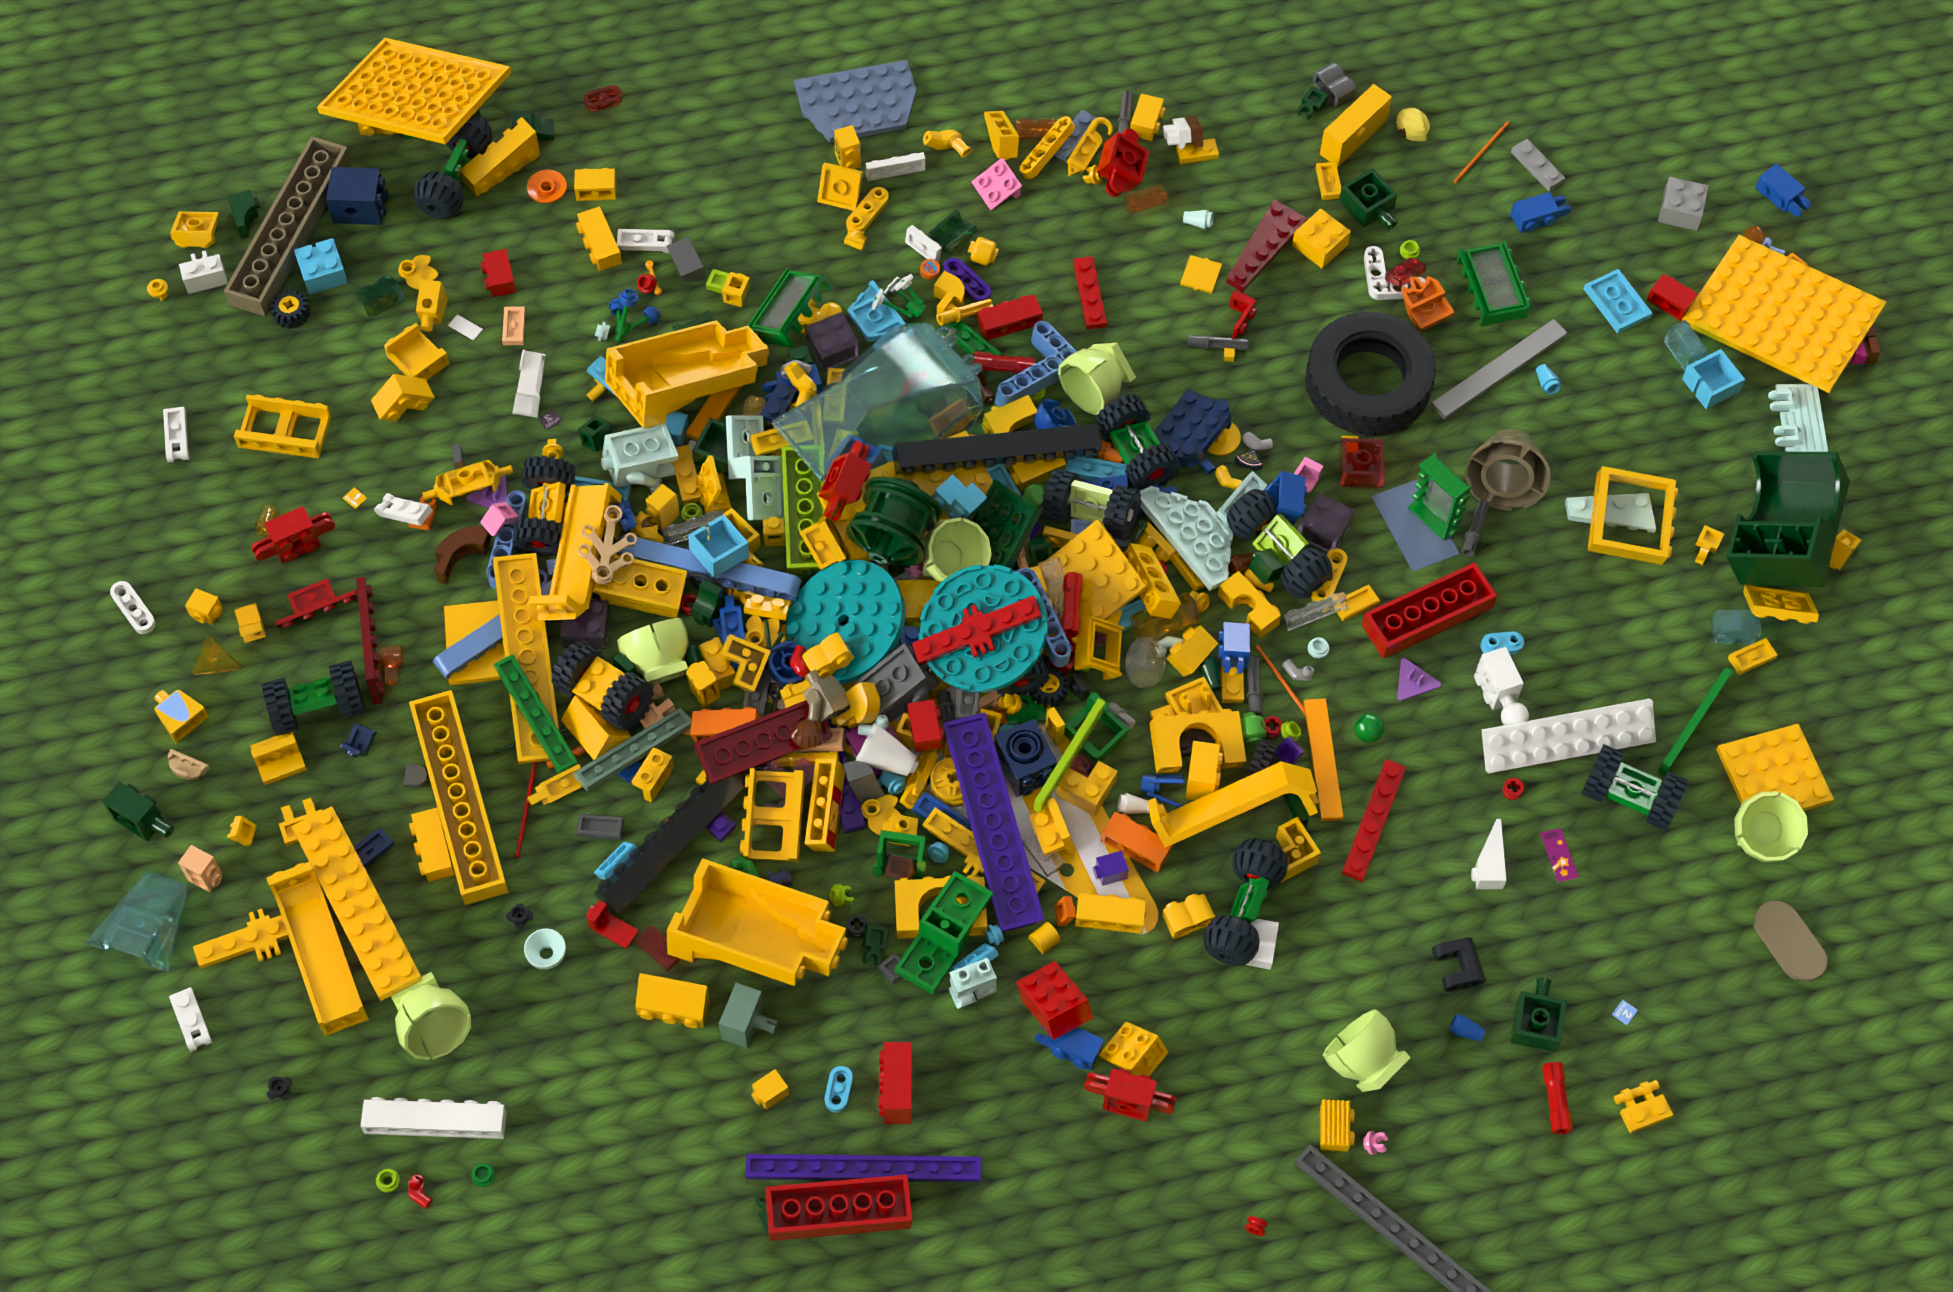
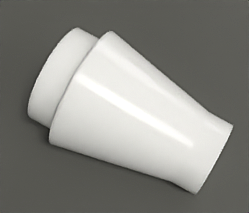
M1125 793V795L1120 794L1117 810L1123 814H1149L1147 803L1149 800Z

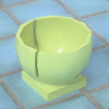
M1117 343L1093 344L1088 349H1081L1065 358L1058 369L1061 385L1073 403L1083 411L1093 415L1100 414L1099 411L1105 409L1106 404H1111L1112 400L1119 398L1122 382H1131L1136 378Z
M965 518L942 520L925 535L926 547L923 552L922 577L933 578L941 583L961 569L975 565H989L992 556L989 537L977 523Z
M680 618L653 623L652 626L655 631L653 633L650 625L625 634L617 640L619 651L635 666L636 671L643 675L642 679L650 683L651 686L657 682L660 684L686 675L688 667L686 661L683 660L689 640L687 629Z
M1778 791L1758 792L1745 800L1734 819L1735 837L1738 841L1737 846H1741L1746 854L1762 862H1783L1797 854L1808 835L1807 815L1799 803L1782 792L1778 793Z
M429 972L422 976L423 980L391 996L398 1010L395 1024L399 1043L415 1059L430 1060V1057L433 1060L449 1054L464 1042L471 1029V1015L467 1005L450 989L439 988L432 972Z
M1375 1009L1361 1015L1337 1035L1345 1046L1335 1037L1322 1055L1327 1064L1341 1076L1359 1080L1360 1082L1356 1086L1362 1092L1381 1089L1411 1058L1405 1051L1399 1052L1396 1050L1394 1029L1387 1018Z

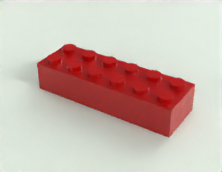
M1474 562L1364 613L1362 627L1382 658L1385 659L1492 609L1497 594Z
M908 1175L769 1186L765 1190L769 1241L911 1229L912 1212Z

